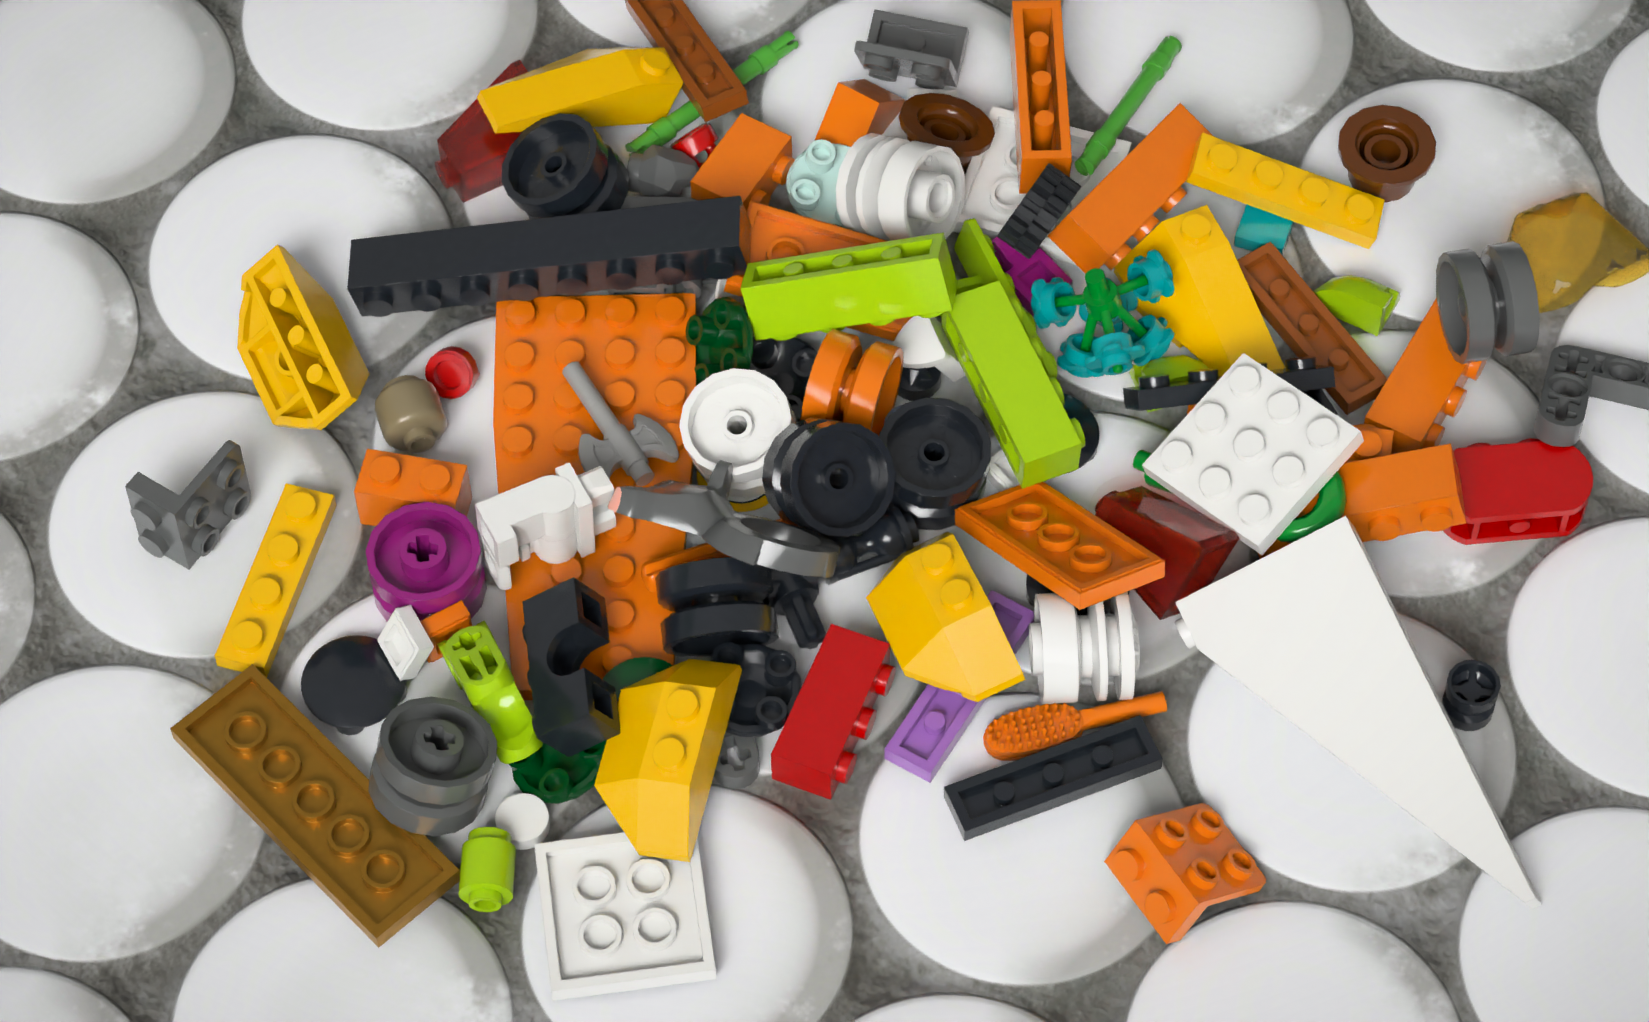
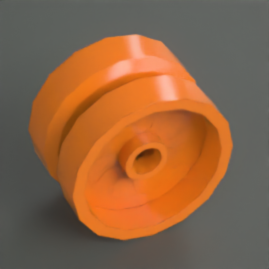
M835 329L829 331L821 343L812 366L803 400L801 420L814 417L860 424L879 436L884 426L885 417L895 407L903 370V350L900 347L876 341L862 355V345L857 335Z

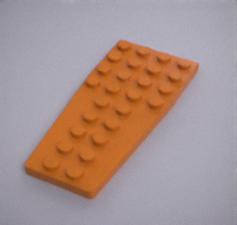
M695 294L536 297L529 301L509 300L496 302L493 429L498 494L543 476L556 475L555 468L567 463L571 464L576 475L585 472L579 459L578 447L580 437L583 434H589L598 440H603V434L562 374L564 367L575 361L581 364L620 424L625 425L628 431L635 428L633 423L634 415H644L664 427L672 436L678 449L679 458L673 463L659 458H647L649 461L648 465L655 476L645 486H637L632 477L628 476L623 468L615 470L610 477L614 492L616 487L620 486L648 488L667 480L692 484L694 464L684 447L679 425L683 405L694 387H696V372L694 370L696 367V345L689 344L686 338L687 322L691 316L696 315ZM614 512L616 527L595 536L596 552L581 558L577 551L573 558L560 564L547 563L533 552L530 554L531 557L522 562L519 557L518 562L510 565L512 588L505 590L511 673L524 701L533 700L532 689L527 679L529 660L527 644L522 632L525 624L522 602L573 577L605 598L610 643L592 651L584 659L580 669L586 668L603 679L613 667L633 658L651 657L675 665L676 655L667 654L663 650L660 625L673 612L659 605L657 591L650 592L647 590L642 580L641 572L642 565L645 562L685 550L687 532Z

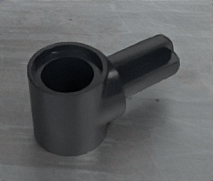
M771 568L774 591L763 600V603L773 607L776 614L786 617L800 648H808L809 650L817 648L818 644L823 642L826 631L813 604L819 595L816 576H803Z

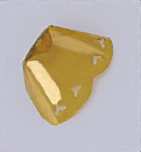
M1573 192L1549 203H1540L1519 213L1514 218L1507 242L1514 241L1520 244L1527 255L1538 294L1539 313L1563 308L1577 302L1592 286L1615 288L1631 283L1649 272V248L1587 192ZM1636 248L1647 252L1646 255H1641L1640 261L1636 260ZM1612 259L1617 264L1624 266V269L1614 268L1611 272L1606 271ZM1556 280L1571 283L1570 287H1561L1556 294L1553 293Z

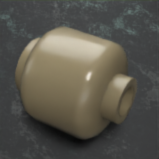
M414 375L394 378L385 384L375 400V413L383 438L389 446L410 453L427 451L433 447L435 441L440 439L446 430L447 417L439 393L431 382Z

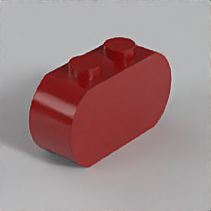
M1529 438L1510 444L1490 445L1488 443H1475L1453 450L1460 473L1466 524L1450 526L1443 530L1451 539L1464 545L1564 537L1573 533L1581 524L1593 488V472L1586 457L1573 445L1557 447L1546 444L1540 439Z

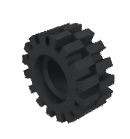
M1048 163L997 237L1030 259L1080 190L1081 185Z

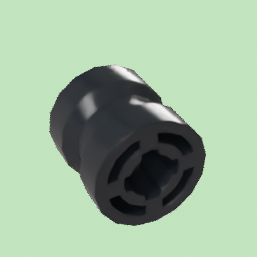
M1464 660L1457 663L1449 672L1441 702L1456 729L1476 731L1485 727L1492 718L1501 685L1499 676L1494 668L1485 662Z

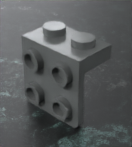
M874 9L867 42L856 41L854 52L863 68L869 70L868 75L870 77L889 82H896L897 76L916 79L915 85L925 89H944V85L957 87L969 30L967 27Z
M231 440L224 443L180 495L140 472H137L125 486L131 506L130 512L136 524L139 535L138 541L141 546L153 556L162 558L165 555L188 570L201 556L208 555L214 549L219 539V534L232 519L236 520L244 514L251 499V491L240 445Z

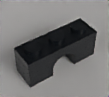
M573 577L523 601L525 624L522 632L528 651L529 670L527 672V679L532 689L534 708L532 726L537 738L565 756L571 757L620 734L615 687L586 668L580 669L584 659L592 651L610 643L605 598Z

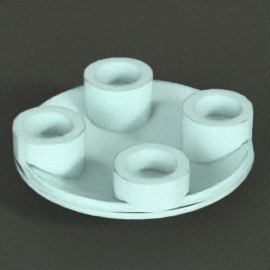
M823 139L815 140L809 144L807 150L795 159L787 174L786 190L791 205L799 215L846 228L842 224L836 208V184L840 166L850 146L831 143Z

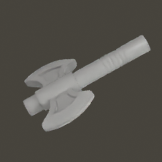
M575 361L564 367L562 374L603 434V440H598L589 434H583L580 437L578 447L579 459L585 472L601 466L610 480L615 470L623 468L625 473L632 477L637 486H645L655 476L648 465L649 461L647 458H659L671 463L678 460L679 453L675 441L658 422L644 415L635 414L633 418L635 428L628 431L625 425L620 424L581 364Z

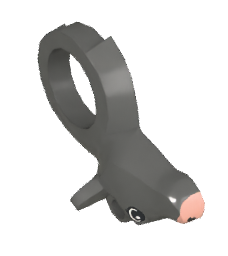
M723 460L716 464L707 486L672 480L662 481L648 488L620 486L616 487L607 506L608 509L631 518L647 520L701 536L718 551L750 565L758 564L783 572L824 578L832 577L836 570L841 547L833 540L798 526L734 511L728 500L733 465Z

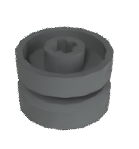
M1511 241L1488 245L1483 250L1481 257L1470 249L1444 252L1439 257L1436 268L1438 312L1448 349L1455 361L1465 364L1487 360L1492 355L1494 347L1500 354L1506 357L1531 353L1536 348L1540 327L1538 294L1527 255L1520 244Z
M432 696L411 699L392 709L381 725L377 741V751L370 770L368 791L375 808L390 823L416 834L438 836L456 833L473 823L483 808L488 790V781L492 776L496 761L497 740L490 724L474 709L455 700Z

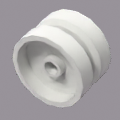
M732 368L712 374L694 387L683 405L679 428L688 455L692 458L693 464L707 483L716 464L720 460L730 462L733 465L729 496L751 498L765 494L762 482L764 458L774 438L790 424L798 422L791 409L786 395L774 380L755 370Z

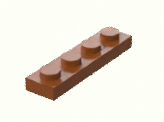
M625 0L628 12L653 47H664L684 82L681 87L705 123L749 104L745 87L683 0Z
M1271 241L1238 259L1239 266L1260 313L1297 357H1316V365L1334 367L1336 387L1324 389L1343 412L1348 415L1375 400L1387 381V377Z

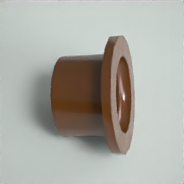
M925 93L914 95L904 102L899 114L901 129L907 134V140L951 148L960 158L964 174H966L972 156H978L987 151L995 135L992 121L981 109L966 100L947 94Z
M1378 105L1364 108L1349 117L1339 133L1338 153L1343 166L1348 170L1351 186L1354 189L1384 199V202L1399 200L1407 195L1415 182L1427 174L1435 160L1436 140L1430 126L1417 114L1402 107Z

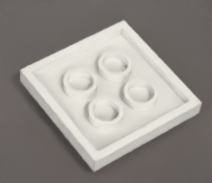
M992 106L988 115L995 130L993 141L987 151L978 156H972L965 174V196L962 211L953 232L960 233L964 221L975 218L983 234L988 235L991 240L997 237L1026 195L1019 194L1014 111ZM1070 126L1072 152L1070 178L1081 185V188L1050 232L1131 152L1132 142L1116 139L1115 146L1108 156L1101 161L1092 175L1088 173L1087 176H1084L1076 170L1075 161L1084 152L1086 143L1094 132ZM1048 236L1038 247L1050 258L1075 264Z
M1243 353L1142 466L1147 476L1263 555L1364 442L1360 430Z
M624 832L534 844L553 1001L717 979L698 837L691 862L639 855Z

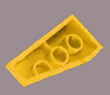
M664 47L593 48L583 50L483 89L479 92L477 99L495 133L523 132L540 119L559 113L578 115L588 121L593 127L651 124L661 117H667L684 82Z
M1207 205L1162 221L1114 267V273L1122 284L1128 281V267L1133 263L1135 257L1141 255L1145 258L1147 257V252L1153 249L1162 255L1172 270L1174 294L1170 297L1161 295L1160 301L1156 303L1142 301L1137 298L1138 306L1135 310L1143 317L1146 315H1153L1156 319L1164 317L1168 321L1166 328H1171L1175 333L1172 342L1179 348L1186 347L1208 368H1218L1219 376H1223L1243 353L1258 363L1266 362L1268 370L1285 368L1231 245Z

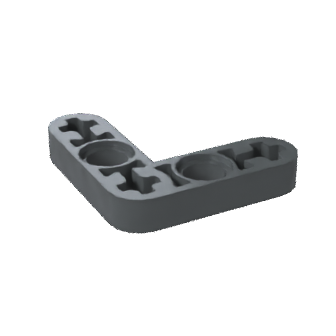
M1562 345L1554 348L1551 352L1533 427L1534 434L1538 439L1552 446L1568 447L1576 444L1582 430L1589 396L1649 410V363L1579 346ZM1566 370H1570V371L1575 372V374H1573V373H1568V372H1565V371H1566ZM1555 417L1563 418V419H1565V420H1564V421H1558V420L1555 419Z

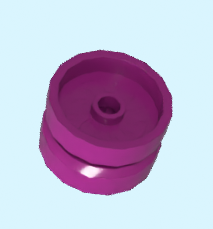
M422 502L404 505L391 512L373 529L366 547V558L376 607L386 622H388L395 608L408 605L412 606L420 621L461 600L469 611L471 619L482 607L487 585L478 532L467 516L449 505Z

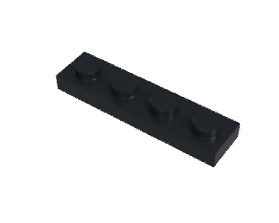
M1316 357L1285 359L1286 368L1270 370L1300 391L1336 387L1334 367L1316 365ZM1260 362V363H1259V364H1261L1262 366H1264L1265 368H1267V363H1266V362ZM1218 368L1188 371V380L1170 382L1169 374L1138 377L1139 386L1123 388L1125 409L1144 411L1197 404L1222 376H1219Z
M1141 715L947 785L944 787V799L964 841L1159 770L1162 768L1163 758Z

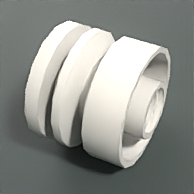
M869 133L858 138L850 147L840 166L836 184V208L842 224L847 229L884 240H898L944 232L946 239L954 230L960 217L965 196V174L960 158L951 148L918 141L910 142L906 139Z
M1128 591L1110 598V614H1105L1102 601L1087 607V615H1077L1076 607L1056 593L1035 594L1034 623H1029V655L1032 675H1037L1039 696L1042 704L1077 702L1081 678L1091 679L1097 701L1107 700L1108 677H1114L1117 699H1133L1135 679L1140 666V645L1137 619L1134 617L1131 609Z

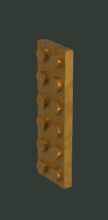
M253 664L170 728L173 739L378 948L459 882L460 870L425 835L408 832L390 823L375 808L368 791L369 779Z

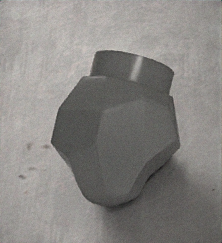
M651 145L644 151V154H631L627 166L629 173L628 190L648 197H680L683 188L691 186L690 181L698 172L699 167L695 160L682 151Z

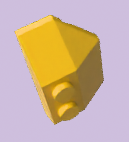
M277 244L242 275L241 290L245 292L239 312L237 349L273 425L286 428L322 430L358 400L370 373L333 298L284 247Z
M944 532L902 553L867 595L866 599L905 676L943 690L961 693L962 697L975 702H979L1025 680L992 605L953 533Z
M687 659L621 689L617 702L620 734L606 741L594 786L639 855L691 862L742 672L740 665Z

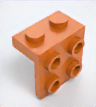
M1205 803L1135 820L1104 861L1166 944L1180 941L1207 906L1259 892L1266 883V878L1257 867L1253 857L1243 849L1224 824L1222 817Z

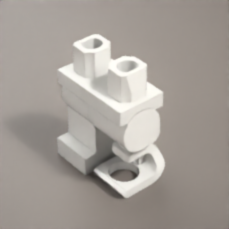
M567 463L555 468L556 475L540 477L475 504L484 563L499 589L509 590L512 588L510 565L518 562L519 557L523 562L531 557V553L535 552L541 560L547 563L560 564L573 558L577 551L581 558L596 552L595 536L616 527L614 511L607 507L614 494V487L601 466L576 475L571 464Z

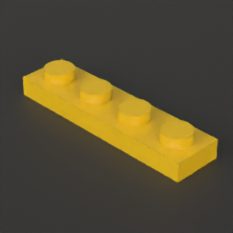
M1203 132L1196 141L1186 180L1187 183L1367 249L1376 240L1385 201L1379 197Z
M285 484L215 653L217 666L243 672L253 664L267 678L337 506L334 495Z

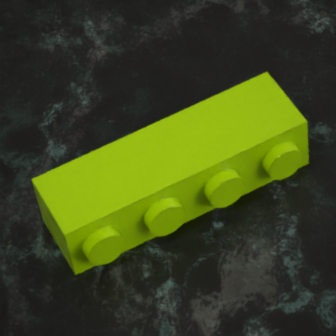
M942 232L748 263L740 289L756 341L770 338L784 341L798 334L822 331L828 333L832 329L841 331L848 326L868 323L874 326H882L896 319L914 316L922 318L937 317L946 311L953 310L958 283L945 235Z
M1000 280L957 294L953 310L942 314L941 326L1023 489L1077 470L1081 448L1085 447V437L1076 418L1069 419L1063 407L1065 403L1064 395L1058 380L1055 377L1049 378L1043 367L1044 357L1038 340L1034 336L1028 338L1022 326L1024 322L1023 314L1017 299L1014 296L1008 297Z

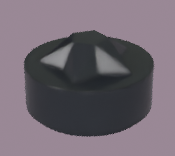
M934 366L920 369L903 367L898 395L909 401L932 397L940 387L941 371Z

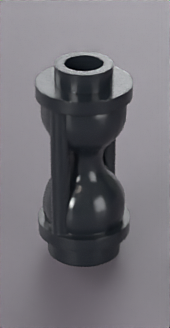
M897 506L888 508L883 517L859 536L840 537L823 535L833 540L841 548L834 575L828 578L816 577L817 582L825 581L826 584L831 585L842 579L892 562L902 553L913 549V543L919 541V532L912 515L909 512L902 514ZM865 555H876L875 557L858 563L859 559Z

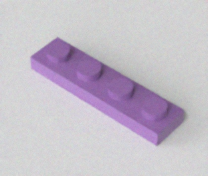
M991 590L987 598L1015 655L1029 635V623H1034V611ZM928 684L885 747L884 759L931 783L986 698L975 702L962 697L961 693L943 690Z

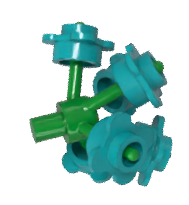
M1157 250L1148 251L1145 258L1141 255L1135 257L1133 263L1128 267V281L1117 286L1099 268L1091 269L1085 274L1087 286L1083 294L1075 295L1071 285L1064 282L1060 277L1052 278L1049 283H1046L1043 279H1037L1033 282L1031 288V307L1035 323L1040 329L1048 328L1051 323H1055L1057 327L1066 326L1068 321L1073 318L1078 305H1080L1079 315L1086 322L1084 333L1072 334L1067 338L1066 342L1061 344L1060 351L1063 355L1057 358V365L1060 368L1081 378L1118 375L1129 371L1133 367V360L1140 367L1147 364L1150 360L1158 359L1165 354L1175 334L1171 328H1166L1168 321L1164 317L1156 319L1153 315H1146L1136 320L1129 313L1137 308V298L1142 301L1156 303L1160 301L1161 295L1170 297L1174 294L1172 270ZM1123 322L1129 327L1127 333L1122 332ZM1097 324L1102 326L1104 335L1099 338L1094 336Z

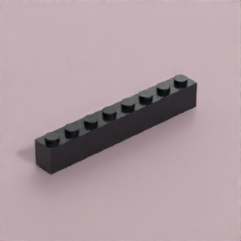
M733 196L351 240L347 290L362 317H384L391 313L418 310L430 312L445 307L463 305L482 306L490 302L509 300L529 301L536 297L563 294L576 296L584 292L609 289L628 290L636 286L654 284L676 285L683 281L709 278L722 280L736 275H745L747 265L750 263L751 224L741 197Z

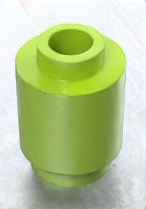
M495 827L473 829L468 834V840L462 845L458 895L464 902L469 904L471 909L479 912L497 911L502 905L509 903L513 899L516 847L511 843L512 837L510 833L503 829Z

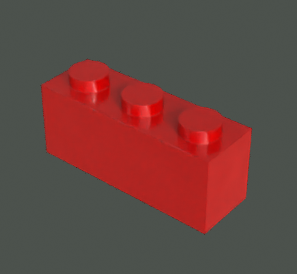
M834 624L830 625L772 750L771 770L773 780L830 800L839 782L843 784L848 783L857 760V754L853 753L859 738L863 740L868 739L877 713L872 708L878 695L887 696L895 677L896 667L890 665L889 643Z

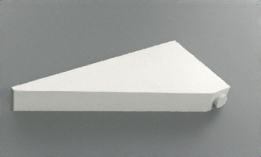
M1346 516L1175 602L1182 618L1175 621V624L1189 649L1196 646L1211 661L1533 909L1542 905L1356 528Z

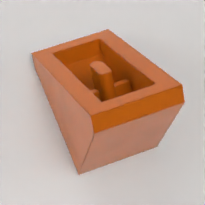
M866 79L838 82L815 140L823 139L831 143L851 147L858 138L869 133L882 135L901 111L905 99Z

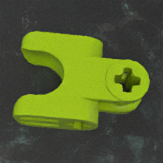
M485 620L476 624V626L463 628L453 634L447 641L444 640L437 644L459 689H463L472 708L490 724L497 740L496 754L500 762L505 764L514 763L539 750L543 746V742L537 738L534 732L532 715L514 682L509 666Z

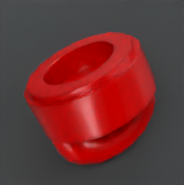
M706 122L680 137L670 147L671 149L684 152L695 160L700 169L704 162H700L696 155L705 150L708 158L716 148L714 142L719 139V136L711 124Z
M454 346L442 348L429 359L425 369L426 380L434 385L440 397L447 399L462 397L474 387L480 376L476 361L472 355L466 350Z

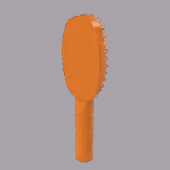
M1163 691L1133 697V699L1120 700L1081 710H1076L1074 706H1069L1067 703L1044 704L1041 706L1037 704L1034 707L1019 708L1018 711H1011L998 719H994L987 726L983 736L984 747L987 753L995 759L1016 761L1082 737L1085 730L1123 722L1139 715L1145 717L1167 712V704Z

